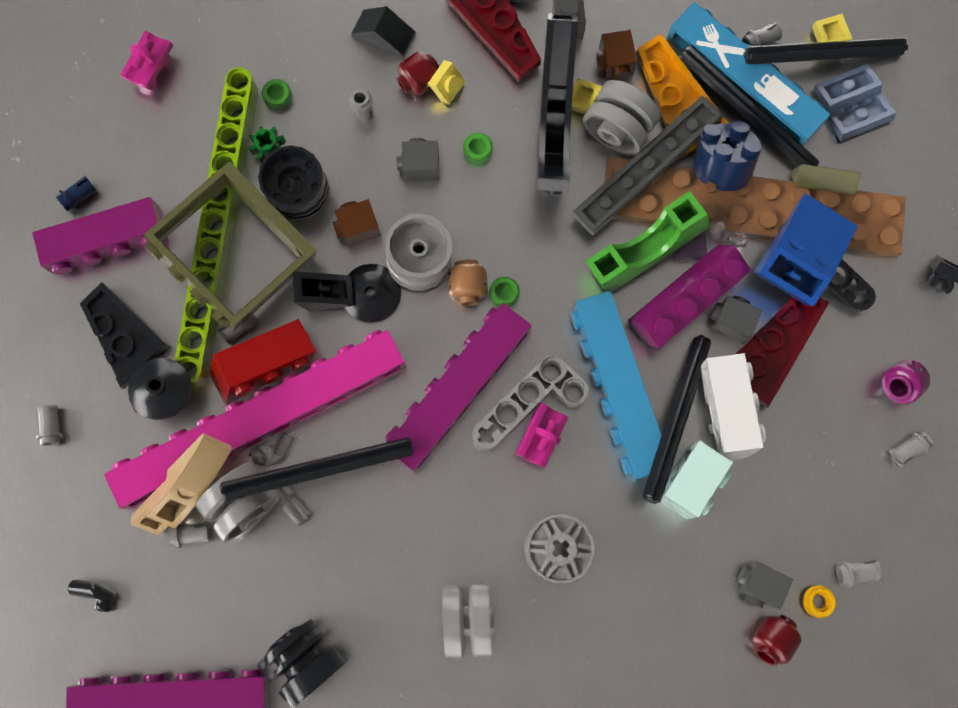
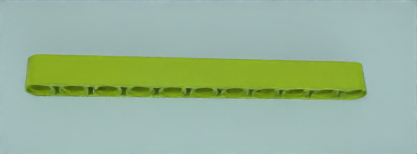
M242 67L231 69L225 78L207 180L229 161L244 176L258 88L250 72ZM247 83L244 88L236 89L239 84ZM243 110L239 116L232 117L235 111ZM238 137L234 144L227 145V141L230 138ZM225 186L202 206L191 272L201 282L207 278H213V283L208 289L221 302L240 200L228 186ZM221 193H228L225 200L221 202L216 201ZM223 221V225L220 229L215 231L211 230L212 225L215 222ZM218 249V254L215 258L206 260L209 251ZM188 285L175 361L186 370L191 366L197 367V373L191 379L192 388L194 389L202 387L208 380L218 322L212 316L215 311L207 303L203 306L199 304L190 294L192 288ZM202 307H207L208 312L206 316L196 319L197 311ZM197 336H202V344L196 349H191L192 340Z

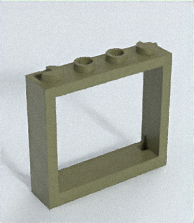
M230 161L144 234L148 243L145 246L147 251L157 261L163 258L170 266L167 269L168 272L179 283L185 281L192 288L190 294L202 306L207 303L215 311L212 314L215 320L224 328L229 325L234 331L293 278V272H300L315 258L317 252ZM225 186H228L298 257L236 315L162 242Z

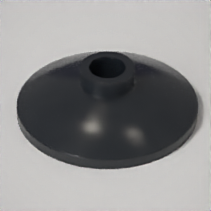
M364 264L353 269L348 274L351 275L353 305L345 307V309L353 318L361 322L376 323L387 319L395 312L401 300V287L390 276L388 268L379 264ZM366 287H375L374 294L366 295L364 293Z
M156 358L143 363L133 373L128 385V397L132 407L140 415L152 420H164L178 414L188 403L192 391L191 378L187 370L178 362L168 358ZM156 381H160L161 387L157 391H152V385Z

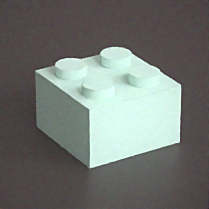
M700 440L688 446L669 475L661 503L686 520L698 518L701 514L705 516L715 502L711 498L718 487L722 489L730 479L732 472L729 471V468L733 462Z

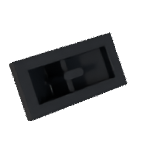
M387 6L364 9L351 33L352 37L401 58L405 57L416 35L415 30Z
M293 272L294 303L307 311L313 312L353 305L351 275Z

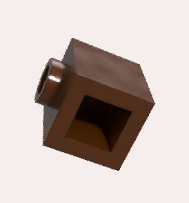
M631 30L601 35L596 59L598 69H603L605 79L624 80L634 75L637 58Z
M369 199L358 203L356 201L344 203L340 206V209L334 211L337 221L332 222L336 236L338 239L344 238L347 247L381 236Z

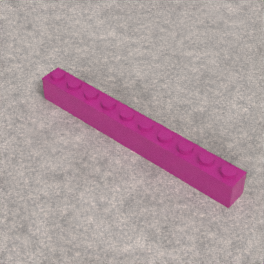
M374 331L364 338V342L356 346L349 344L339 349L337 356L329 360L326 358L319 359L310 364L309 370L301 374L294 372L287 375L281 380L282 384L271 388V386L264 387L253 394L254 398L246 402L240 400L230 404L225 408L227 412L217 417L215 415L207 416L197 422L198 426L189 431L183 429L169 436L170 441L160 446L159 444H152L140 451L142 455L132 460L126 458L112 465L113 470L105 473L104 476L119 508L130 510L145 502L166 480L167 470L203 433L231 445V452L227 457L229 459L407 368L389 331Z

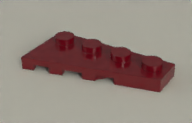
M445 0L518 82L541 65V58L526 29L522 27L518 14L509 0Z
M792 297L743 348H740L735 353H745L746 362L751 363L753 369V380L750 381L752 392L758 395L761 405L767 408L771 405L826 310L829 301L820 297L813 307L804 305Z

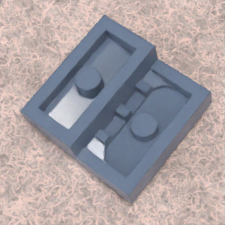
M868 64L815 84L814 90L817 98L824 105L826 111L831 114L828 117V121L840 141L891 122L895 118V110L881 93L883 83Z

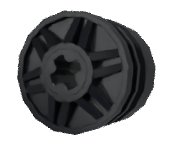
M289 145L275 149L261 163L258 174L260 190L285 218L298 221L313 217L323 209L328 201L330 189L327 176L313 153L303 147ZM294 184L301 185L302 189L298 192L292 186Z
M312 619L302 625L293 627L268 648L265 656L257 664L261 671H264L273 663L278 666L267 677L270 682L282 675L286 676L288 680L278 693L290 708L296 707L346 663L334 646L320 653L318 652L316 647L325 636L323 632H320L311 640L306 637L317 626Z

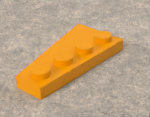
M662 34L637 48V59L656 105L660 110L665 127H668L702 95L717 109ZM723 117L722 120L718 123V124H722V123H727V124H729L724 117ZM699 141L679 158V161L697 150Z

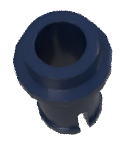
M83 176L82 179L65 191L59 190L60 194L56 196V199L68 212L72 208L76 210L75 206L94 192L96 193L97 190L87 177Z

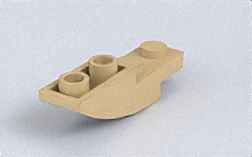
M203 433L167 470L166 480L132 514L131 525L158 536L168 526L175 529L195 507L197 501L214 481L231 452V445Z

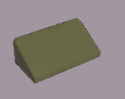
M805 164L799 165L791 172V178L796 187L856 194L861 173L856 171Z

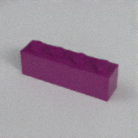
M147 197L34 231L32 234L40 266L52 274H66L72 271L73 267L95 265L100 263L103 258L109 256L121 257L129 254L132 249L145 248L148 243L144 234L162 219V215L156 202L151 197Z
M718 244L629 318L628 322L644 344L661 348L752 270L736 246Z

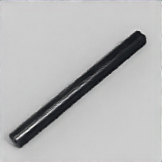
M904 37L748 46L743 53V57L745 58V63L750 65L903 55L908 50V44Z
M689 45L680 55V60L797 166L801 164L818 166L819 160L694 46Z
M698 335V337L693 339L643 492V499L652 504L662 501L702 375L701 365L708 356L711 340L704 335Z
M403 438L220 483L221 496L224 501L408 457L413 453L412 442L410 438Z

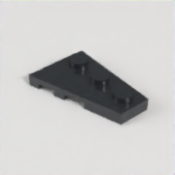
M103 282L80 303L94 335L97 336L105 352L106 360L111 365L116 375V380L122 389L129 385L133 373L139 366L155 359L168 346Z

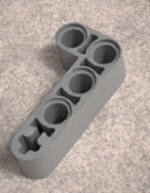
M554 355L545 357L475 426L472 432L474 446L482 452H491L496 449L538 407L539 403H542L550 394L567 408H579L584 404L589 395L587 383L560 357ZM547 365H555L558 367L560 375L554 379L545 376L543 369ZM532 386L537 389L539 396L535 400H526L522 396V389ZM570 386L578 387L582 392V398L576 401L569 399L565 392L566 388ZM507 407L514 409L517 413V418L510 423L504 422L499 416L500 411ZM491 419H494L499 428L505 430L501 433L497 428L492 434V443L488 441L479 442L481 439L479 432L487 433L493 428L494 423L490 422Z

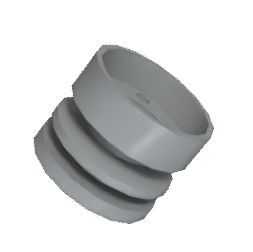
M565 514L550 515L536 523L528 533L524 545L525 558L531 570L541 579L556 584L572 583L584 576L591 567L595 555L594 538L587 526L577 518ZM554 541L567 543L568 546L565 548L567 555L565 557L552 554L555 549Z

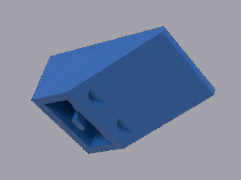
M804 193L753 273L802 304L814 307L832 280L858 226Z

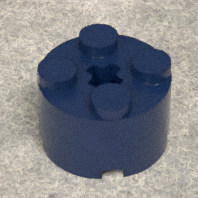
M735 121L732 124H707L704 126L693 163L695 176L706 185L707 181L717 184L716 189L722 191H735L744 188L754 174L762 149L760 140L754 133L749 131V125L742 121Z

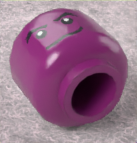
M915 360L897 362L885 372L882 379V387L885 394L892 401L899 404L915 402L928 390L930 385V374L927 368Z

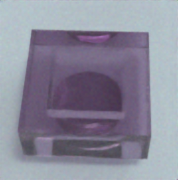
M706 231L675 251V261L700 260L707 254Z

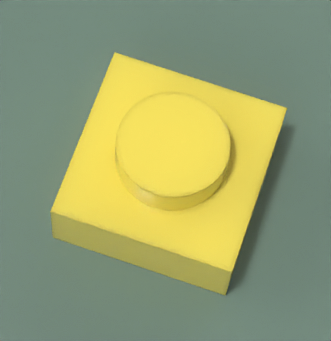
M843 14L815 21L812 26L817 42L853 40Z
M444 60L428 82V85L441 102L450 104L466 81L453 63Z
M578 78L573 87L572 110L585 115L592 103L597 102L596 96L603 86Z

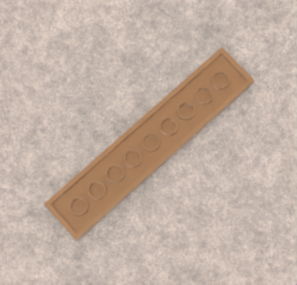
M608 157L604 183L630 159ZM671 165L613 217V219L654 224L666 206L691 191L708 214L710 228L705 231L774 240L781 225L786 222L803 194L806 193L858 226L846 249L847 251L898 257L902 254L906 197L859 190L856 191V194L796 187L793 181L752 176L748 184L740 190L722 191L716 189L717 184L707 181L706 185L695 176L693 168Z

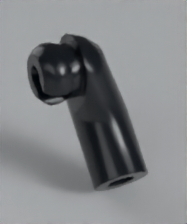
M72 580L68 586V593L72 596L96 599L94 606L96 611L110 612L112 610V604L115 601L113 592L97 583Z

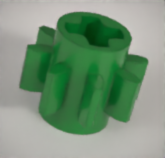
M259 126V131L255 135L250 134L249 136L254 145H251L248 149L252 155L258 154L257 159L261 164L269 153L287 142L283 135L278 136L276 127L273 126L269 130Z

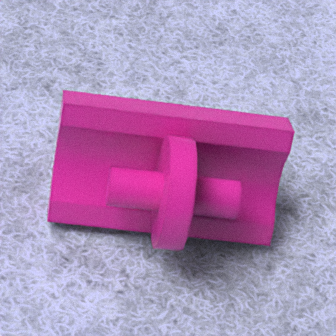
M145 30L138 44H132L129 49L132 55L120 76L124 80L142 88L152 89L161 67L166 64L170 57L169 53L173 47L172 42L161 39Z
M539 403L515 454L545 468L555 445H559L562 440L560 435L569 417L553 410L544 403Z

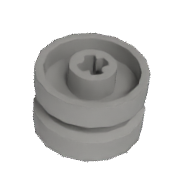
M618 80L606 81L596 96L597 102L592 103L582 118L583 125L591 136L607 148L625 155H636L646 142L647 133L654 129L661 118L660 110L656 103L637 87Z
M411 214L400 218L390 227L385 238L386 266L390 276L400 286L409 290L425 291L440 284L446 278L451 268L452 238L448 228L439 219L427 214Z
M252 462L244 463L227 473L213 484L196 503V509L205 520L218 518L213 530L223 542L236 538L257 523L280 499V495L275 489L228 501L222 499L220 483L261 473Z
M488 584L472 585L469 589V605L464 606L463 590L459 585L443 586L442 614L445 659L463 658L465 654V637H471V651L475 658L492 657L491 636H494L493 605H489Z

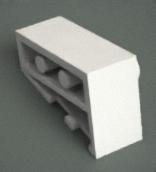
M745 353L706 358L701 365L705 405H709L712 423L708 424L709 434L715 435L717 452L727 459L749 458L764 447L763 443L766 442L765 428L763 424H759L757 412L760 409L759 398L756 393L752 392L750 382L753 380L752 365L750 362H746Z

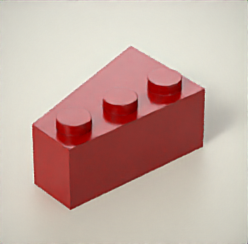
M297 319L213 354L210 376L225 406L264 385L279 380L283 375L293 370L297 372L308 367L316 350L302 323Z

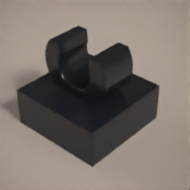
M936 255L930 264L934 273L929 276L928 284L933 287L937 280L946 279V285L942 290L944 293L949 294L954 288V282L958 283V265Z

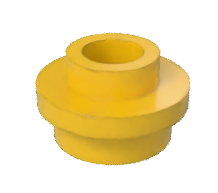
M815 585L808 588L803 595V607L809 615L816 618H825L833 613L836 599L832 591L827 587ZM818 595L823 600V604L819 608L813 603L814 598Z

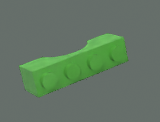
M691 191L666 206L656 222L645 232L628 242L608 245L586 260V263L605 292L611 290V293H613L710 228L708 214Z

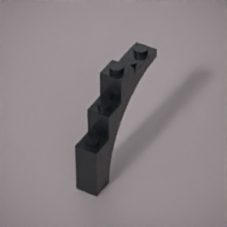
M547 13L536 180L537 190H543L544 193L549 195L569 192L571 110L578 16L573 14Z

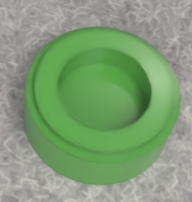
M272 79L263 86L262 98L270 109L283 110L292 101V91L284 80Z
M483 133L470 134L463 144L465 158L473 164L487 162L493 152L491 139Z
M500 277L492 282L489 296L495 306L499 307L504 303L510 308L519 299V286L512 278Z

